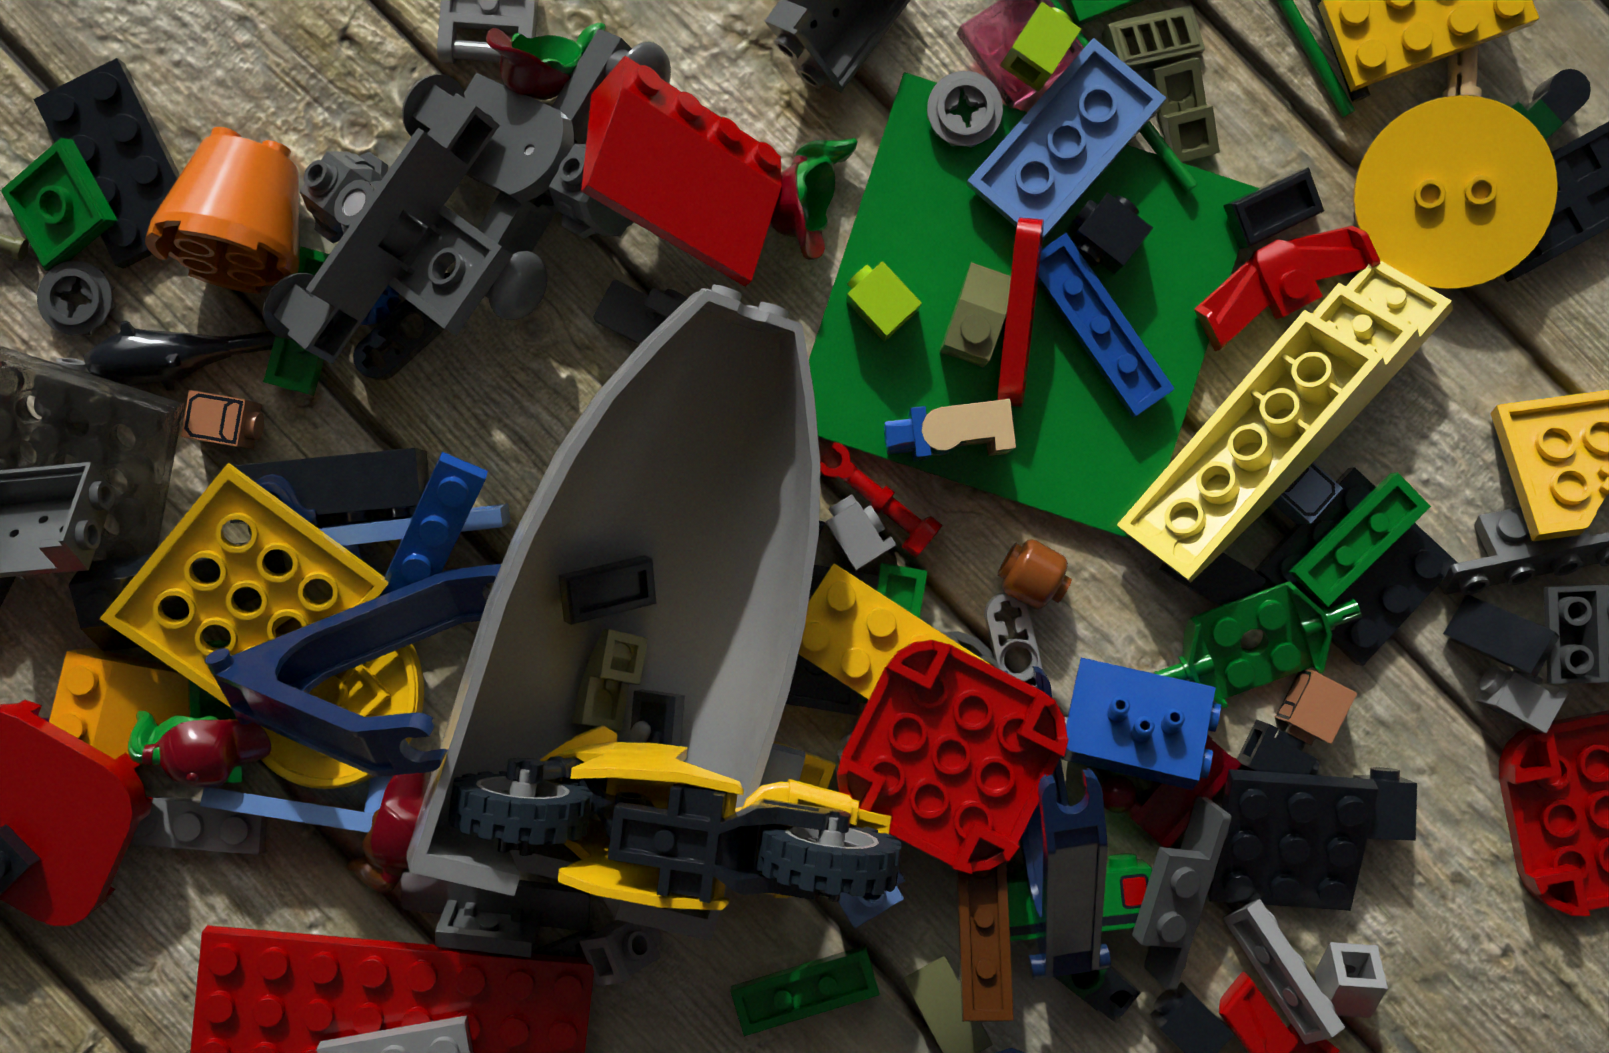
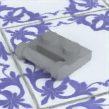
M441 0L437 42L439 62L455 64L457 59L500 62L501 54L492 49L487 42L457 40V28L479 30L497 28L501 31L518 32L527 38L536 37L539 0Z

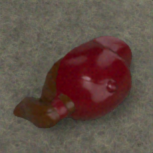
M431 772L395 775L392 777L385 789L380 809L373 814L372 827L362 842L365 857L353 858L346 865L347 870L353 871L364 884L375 891H392L400 881L404 870L409 868L407 850L430 781Z

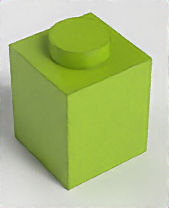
M1041 2L999 66L1039 92L1053 74L1081 31V28L1075 25L1064 11L1049 7L1044 2Z
M883 261L874 269L867 264L847 283L852 290L847 293L846 302L883 342L890 338L918 312L922 304Z

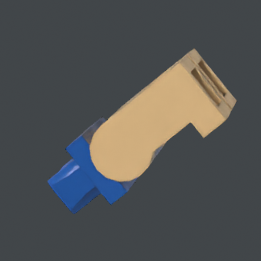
M1010 399L940 407L932 410L929 414L926 413V406L913 407L909 411L908 419L884 423L887 455L912 452L913 462L928 460L931 454L939 456L948 454L955 447L987 443L988 456L1007 454L1016 448Z

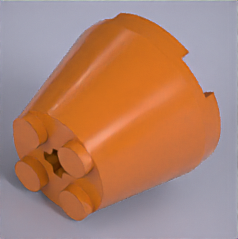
M212 128L211 135L202 140L152 217L145 238V245L148 250L160 260H167L168 256L177 260L181 265L190 269L188 273L190 277L219 287L247 293L260 294L262 286H274L282 278L298 273L300 267L299 172L296 165L289 159L290 149L275 141L266 140L261 144L242 138L240 134L229 128Z

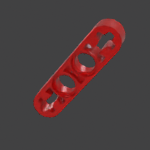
M1019 217L1016 228L998 388V400L1010 399L1011 406L1022 407L1025 397L1043 243L1044 219Z

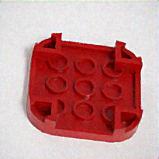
M935 640L912 642L896 651L884 667L841 754L837 769L839 792L848 794L852 799L860 801V809L891 816L889 834L952 865L953 869L970 874L975 871L991 870L1006 860L1009 862L1019 849L1018 843L1039 802L1038 784L1040 779L1045 774L1046 776L1051 775L1060 757L1065 755L1069 740L1065 717L1056 701L1042 690L950 644Z
M28 700L14 704H0V828L7 824L41 858L0 897V900L43 923L52 926H71L89 916L104 904L116 890L111 887L113 879L139 822L150 815L153 798L146 797L144 785L134 770L140 764L132 761L126 752L114 759L39 717L38 714L42 707L40 704Z
M1609 710L1554 720L1547 733L1526 728L1522 729L1505 744L1499 759V783L1517 872L1524 888L1537 901L1571 916H1590L1589 910L1609 906Z

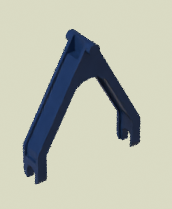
M492 564L443 571L235 655H231L226 648L215 650L206 657L205 663L216 679L240 724L245 725L253 722L372 776L381 777L432 772L440 767L448 749L419 751L411 747L406 738L430 737L435 727L432 723L433 717L415 712L363 717L309 693L329 677L461 623L480 621L490 594L487 584L494 583L501 565Z
M1033 666L1035 687L1052 698L1051 685L1043 669ZM1061 757L1053 773L1049 776L1045 774L1040 779L1038 784L1039 802L1020 839L1039 954L1028 956L1033 980L1111 968L1107 944H1101L1108 852L1103 791L1094 772L1089 768L1082 770L1086 789L1085 796L1078 804L1069 806Z

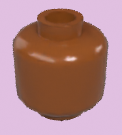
M1034 539L1027 540L1022 545L1014 543L997 574L1003 578L1002 588L1006 594L1033 609H1041L1051 600L1059 603L1072 581V578L1065 575L1068 567L1066 557Z

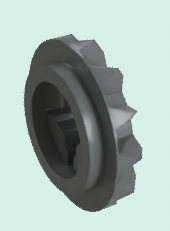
M66 261L50 269L41 280L37 292L38 309L45 322L54 330L70 336L91 335V331L97 327L107 325L106 317L110 310L116 307L112 301V290L115 288L108 282L104 275L105 272L83 261ZM81 287V293L88 296L92 302L91 304L78 305L75 312V305L68 302L67 299L61 298L62 294H77Z

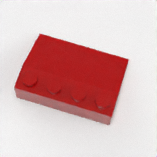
M624 56L591 94L581 192L746 287L752 282L782 187L781 156L769 144L759 142L740 130L729 118L720 117L701 105L692 94L684 91L681 92L661 79L652 68L639 65L632 59Z

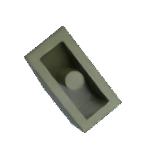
M972 262L970 263L939 352L980 367H984L990 361L1007 313L1011 276Z

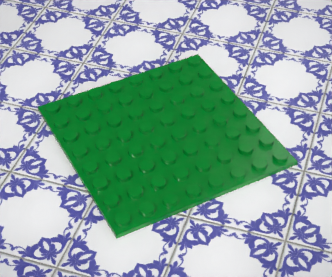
M904 72L809 358L818 437L1135 541L1120 530L1117 524L1169 466L1209 344V339L1194 309L1231 276L1239 252L1237 241L1223 205L1259 188L1182 163L1198 183L1195 188L1186 193L1157 154L1127 145L1043 240L1042 249L1065 233L1071 239L1079 229L1072 222L1090 199L1098 205L1107 193L1111 194L1114 198L1122 196L1139 210L1138 216L1152 226L1153 229L1125 265L1115 274L1102 264L1094 266L1088 263V265L1175 388L1169 394L1132 418L1038 283L1024 402L1022 407L1011 406L1016 448L1007 454L988 456L987 443L955 447L948 454L942 456L931 454L928 460L913 462L912 452L887 455L884 423L908 419L909 411L913 407L926 406V413L929 414L932 410L940 407L998 400L1006 316L991 359L984 367L939 351L970 263L972 262L1011 276L1016 227L967 186V180L1027 114L1026 111L1003 104L1001 122L989 140H985L972 148L967 146L951 147L947 141L939 136H935L930 121L927 119L928 99L937 82ZM960 92L958 106L955 110H951L950 113L961 115L963 122L966 123V128H968L971 114L978 111L979 108L968 106L966 99H963L962 92ZM882 261L922 303L919 311L885 342L846 302L847 293L852 290L847 285L850 279L867 264L874 269Z

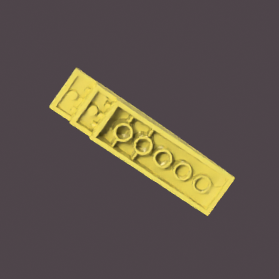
M1382 261L1381 264L1374 267L1368 264L1366 269L1360 270L1347 286L1338 283L1312 314L1306 310L1300 314L1117 524L1118 528L1191 583L1315 461L1383 389L1453 311L1452 300Z

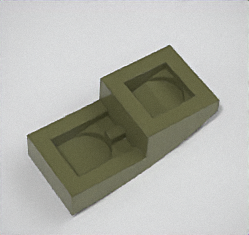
M1193 57L1150 68L1151 85L1166 97L1165 103L1157 111L1164 140L1181 162H1186L1220 153L1213 106L1206 104L1200 59Z
M603 629L582 678L572 723L591 727L604 725L611 730H622L629 684L640 685L648 638Z
M945 955L904 977L914 1000L943 1053H980L993 1045L982 1022H962L961 984Z

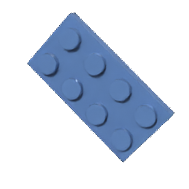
M1093 38L967 180V186L1016 228L1019 217L1044 219V240L1163 106L1166 97Z

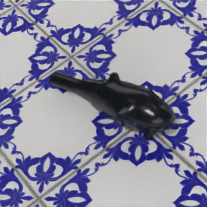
M122 321L119 333L107 338L83 355L88 372L104 382L139 385L160 381L165 389L170 391L174 390L175 381L183 380L205 365L236 354L272 350L276 335L266 331L236 336H210L185 332L135 329L129 321Z

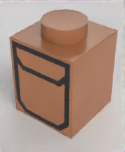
M189 390L181 437L254 450L255 440L260 439L264 429V415L261 413L262 404L246 399Z
M1306 669L1296 674L1275 718L1289 724L1285 733L1302 740L1306 744L1312 746L1315 738L1332 744L1358 693L1316 671Z

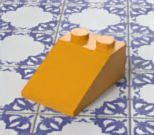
M91 647L66 651L49 722L116 759L125 752L128 754V741L138 721L136 718L138 711H147L152 714L158 726L173 716L189 717L188 678L168 665L110 651L103 652L101 649Z

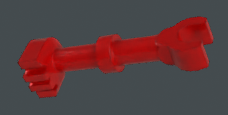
M835 442L832 445V449L841 455L842 463L839 467L832 469L820 461V473L827 478H840L867 499L877 514L882 511L909 533L910 536L904 542L902 548L917 558L943 525L932 516L923 520L917 517L893 497L895 492L887 485L884 488L880 487L851 462L850 453L847 448Z

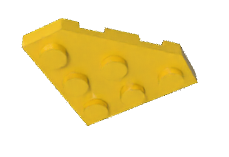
M1609 390L1497 405L1490 414L1532 541L1582 534L1589 527L1600 505L1609 494Z

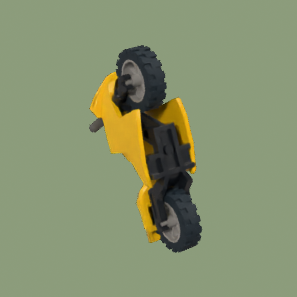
M638 721L633 725L625 742H618V734L601 725L575 736L540 760L519 757L508 759L507 771H499V774H494L490 771L478 772L477 775L467 773L463 774L462 777L454 778L448 816V821H450V825L453 828H460L461 832L469 835L477 833L479 834L478 837L488 840L498 838V852L505 853L510 850H519V855L522 856L532 855L535 845L564 843L582 860L559 868L558 882L596 896L659 908L722 910L730 902L729 898L724 897L725 886L744 896L761 893L771 894L774 898L799 897L817 899L819 896H825L832 902L840 901L841 892L848 893L851 896H865V893L881 895L884 894V890L891 892L897 886L902 846L899 840H893L894 837L889 835L891 816L860 809V801L852 799L848 794L788 779L787 782L780 781L760 786L746 798L743 807L736 808L737 794H744L740 781L684 762L687 759L688 747L646 743L651 734V727L645 721Z

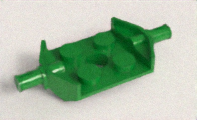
M1288 581L1190 617L1184 630L1183 654L1178 657L1180 663L1154 671V674L1216 687L1214 700L1221 704L1223 708H1227L1228 704L1225 699L1311 667L1318 673H1323L1332 638L1331 631L1335 629V626L1357 618L1360 619L1362 617L1359 612L1360 608L1354 599L1328 609L1325 606L1316 605L1299 588ZM1253 629L1262 630V640L1256 647L1250 649L1241 647V639L1246 632Z

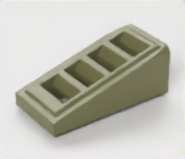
M1192 5L1107 24L1101 34L1105 47L1135 72L1205 51ZM1183 21L1189 43L1182 45L1175 27V23ZM1163 26L1166 28L1171 45L1168 48H1164L1158 29ZM1143 32H1149L1154 51L1147 52L1142 35ZM1132 36L1137 51L1136 55H1130L1126 37Z

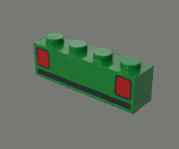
M1120 853L1108 856L1102 931L1135 927L1152 872V867L1143 859H1137L1136 854ZM1024 864L1014 867L1013 873H1007L1010 941L1037 938Z

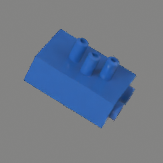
M1081 657L1066 723L1069 740L1064 757L1061 756V760L1193 790L1200 777L1208 778L1211 768L1213 750L1205 749L1208 731L1216 732L1220 717L1221 704L1213 702L1216 687Z

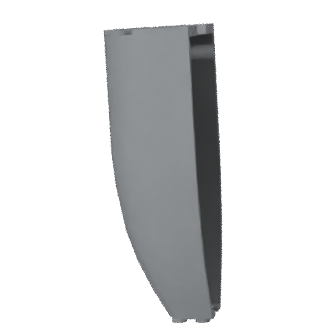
M714 284L711 290L701 288L699 292L693 293L636 348L596 393L561 443L512 537L488 596L440 749H448L440 767L432 771L407 850V862L410 873L514 896L521 876L519 871L558 879L559 868L582 860L564 843L535 845L534 853L528 856L519 855V850H510L505 853L498 852V838L488 840L478 837L479 834L477 833L470 835L460 831V828H453L450 825L448 816L454 778L462 777L463 774L467 773L477 775L478 772L483 771L499 774V771H507L508 759L519 757L540 760L575 736L596 728L572 723V718L585 669L603 629L648 638L640 685L629 684L622 730H612L618 734V742H625L630 733L634 690L645 689L685 695L680 745L688 747L687 759L684 762L740 781L744 794H737L736 808L743 807L746 798L760 787L789 695L805 628L819 536L820 453L814 390L803 325L787 319L789 314L787 309L766 302H760L759 307L745 306L740 303L742 297L740 292L721 285ZM643 555L652 558L657 604L573 625L564 622L559 584L560 574ZM725 886V894H724V897H725L726 892H727V889H728L727 886ZM602 897L616 920L708 941L712 940L721 911L659 908Z

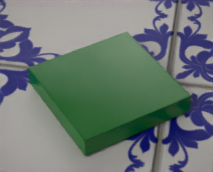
M60 138L0 190L45 271H49L60 263L70 261L118 221L73 139Z

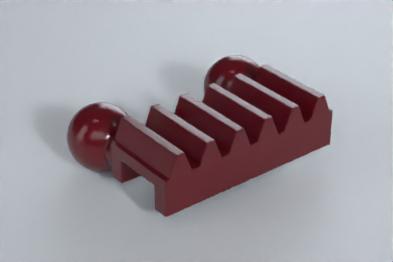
M1207 734L1205 749L1213 750L1211 768L1208 778L1200 777L1193 790L1153 781V786L1150 789L1144 790L1139 801L1134 784L1124 776L1115 775L1107 778L1101 784L1104 808L1116 814L1125 813L1164 848H1170L1187 828L1196 798L1200 796L1211 800L1226 783L1229 769L1237 770L1242 763L1229 755Z

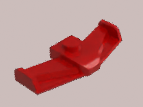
M1354 226L1288 241L1277 239L1255 250L1248 261L1194 310L1214 351H1219L1267 306H1269L1275 319L1283 318L1323 297L1316 282L1317 280L1366 269L1368 264L1374 267L1381 264V261L1367 232Z
M1242 972L1220 999L1219 1014L1248 1053L1340 1052L1327 1039L1305 1044L1292 1024L1288 1028L1285 1026L1245 972Z

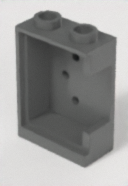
M780 0L765 19V23L777 36L774 43L778 49L791 59L796 60L801 66L798 73L806 82L818 89L825 85L841 93L910 0Z
M92 462L0 470V578L89 570L95 550L100 544L101 533L109 509L113 506L115 494L110 483L105 480Z

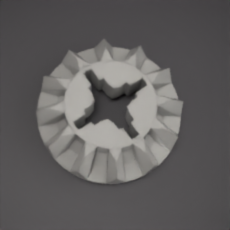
M958 71L942 78L932 89L927 105V119L930 121L935 136H939L947 141L951 147L967 146L972 148L985 140H989L998 128L1003 113L1001 95L996 86L987 77L972 71ZM960 92H962L963 99H966L968 106L979 108L978 111L971 114L968 128H966V123L963 122L961 115L950 113L951 110H955L958 106Z

